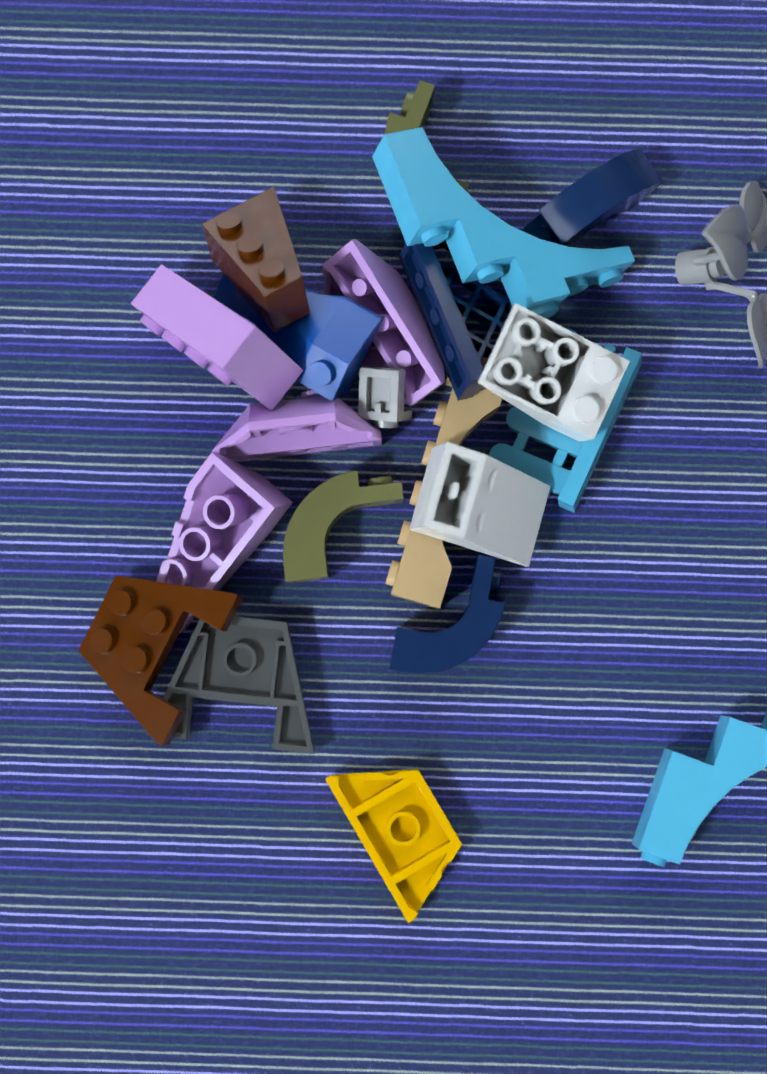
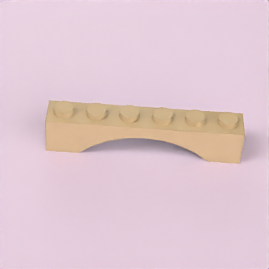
M480 358L483 368L485 367L488 358ZM447 375L445 385L452 387ZM452 387L448 403L444 401L439 402L433 425L440 426L441 428L436 442L428 440L421 464L427 466L431 450L435 446L446 441L460 446L481 423L497 413L502 398L486 388L478 390L472 398L458 401ZM416 480L409 504L416 506L422 481ZM404 520L397 543L405 546L401 562L392 560L385 584L393 586L391 596L439 610L452 570L451 563L444 549L443 540L409 530L411 522Z

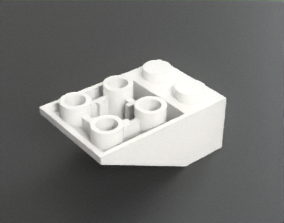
M515 303L477 383L540 423L578 442L595 438L630 361Z
M446 441L433 447L431 450L409 530L529 567L551 486L486 454Z

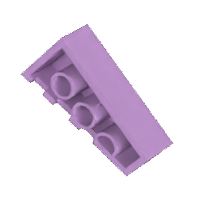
M162 264L131 302L136 309L144 314L139 321L157 336L161 335L165 341L180 352L186 347L187 349L184 351V354L203 369L209 364L210 366L207 370L227 386L231 382L235 383L271 411L304 371L255 325Z

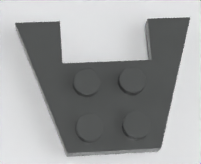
M234 616L226 632L199 619L163 697L165 700L186 711L173 738L189 739L191 737L195 698L277 707L272 749L315 754L288 622Z

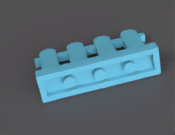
M566 328V329H568L569 331H571V332L577 334L576 331H574V330H572V329H569V328ZM606 343L604 348L615 353L616 347ZM626 347L622 357L630 362L593 440L578 442L540 423L517 407H513L508 411L506 421L508 427L513 432L518 433L512 447L504 443L496 444L490 450L489 456L550 485L548 498L551 492L559 495V507L575 513L641 367L642 353ZM529 438L557 450L552 463L524 452ZM568 455L576 457L571 471L563 468Z

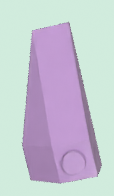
M211 452L187 485L183 497L186 499L180 520L175 522L171 534L174 536L167 560L162 562L156 581L219 591L269 535L293 502L264 476L217 452ZM188 615L180 633L193 621L195 616Z

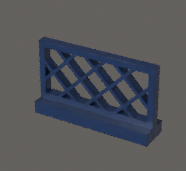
M446 240L430 247L424 246L423 243L407 247L405 242L399 258L457 400L472 398L478 390L486 389L477 383L484 370L480 358L483 353L490 356L494 346L488 343L493 331L500 334L503 329L504 323L499 321L503 310L505 309L510 312L512 309L508 295L505 293V296L478 281L462 283L456 265L451 267L438 260L434 250L442 248L450 252ZM452 280L473 291L468 303L453 296L449 287ZM478 295L499 306L494 318L473 307ZM467 316L489 328L483 340L468 332L464 323Z

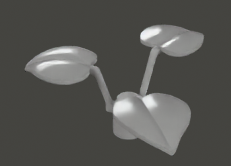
M749 181L742 190L739 205H731L723 209L702 232V235L706 237L713 247L678 253L675 261V272L677 280L681 285L705 283L706 290L716 289L744 296L749 300L750 304L747 307L748 329L757 356V368H763L767 363V293H761L758 296L756 291L717 282L718 277H723L725 271L732 280H739L744 276L748 267L747 243L751 242L754 252H762L767 246V200L758 182Z

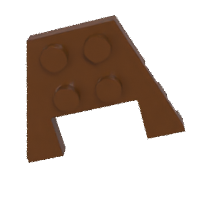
M116 575L78 651L156 743L161 746H169L186 711L153 693L151 688L189 614L221 631L227 632L244 597L230 592Z

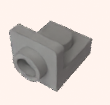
M371 366L360 367L358 415L362 419L373 420V426L378 428H397L398 422L412 418V409L404 408L406 370Z

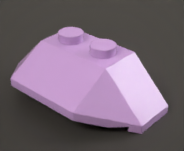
M357 239L351 240L323 264V276H325L324 295L332 296L335 294L349 297L384 317L361 367L405 369L404 404L415 405L445 383L444 365L420 307L399 272Z
M309 390L302 392L301 398L285 400L283 396L272 411L262 403L249 404L212 452H217L235 462L382 446L380 430L366 419H362L356 411L342 400L337 398L334 401H330L317 392Z

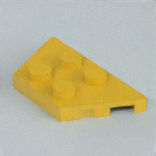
M419 769L331 774L325 778L326 782L407 922H412L418 915L419 909L431 890L433 891L441 879L445 868L462 846L459 837Z

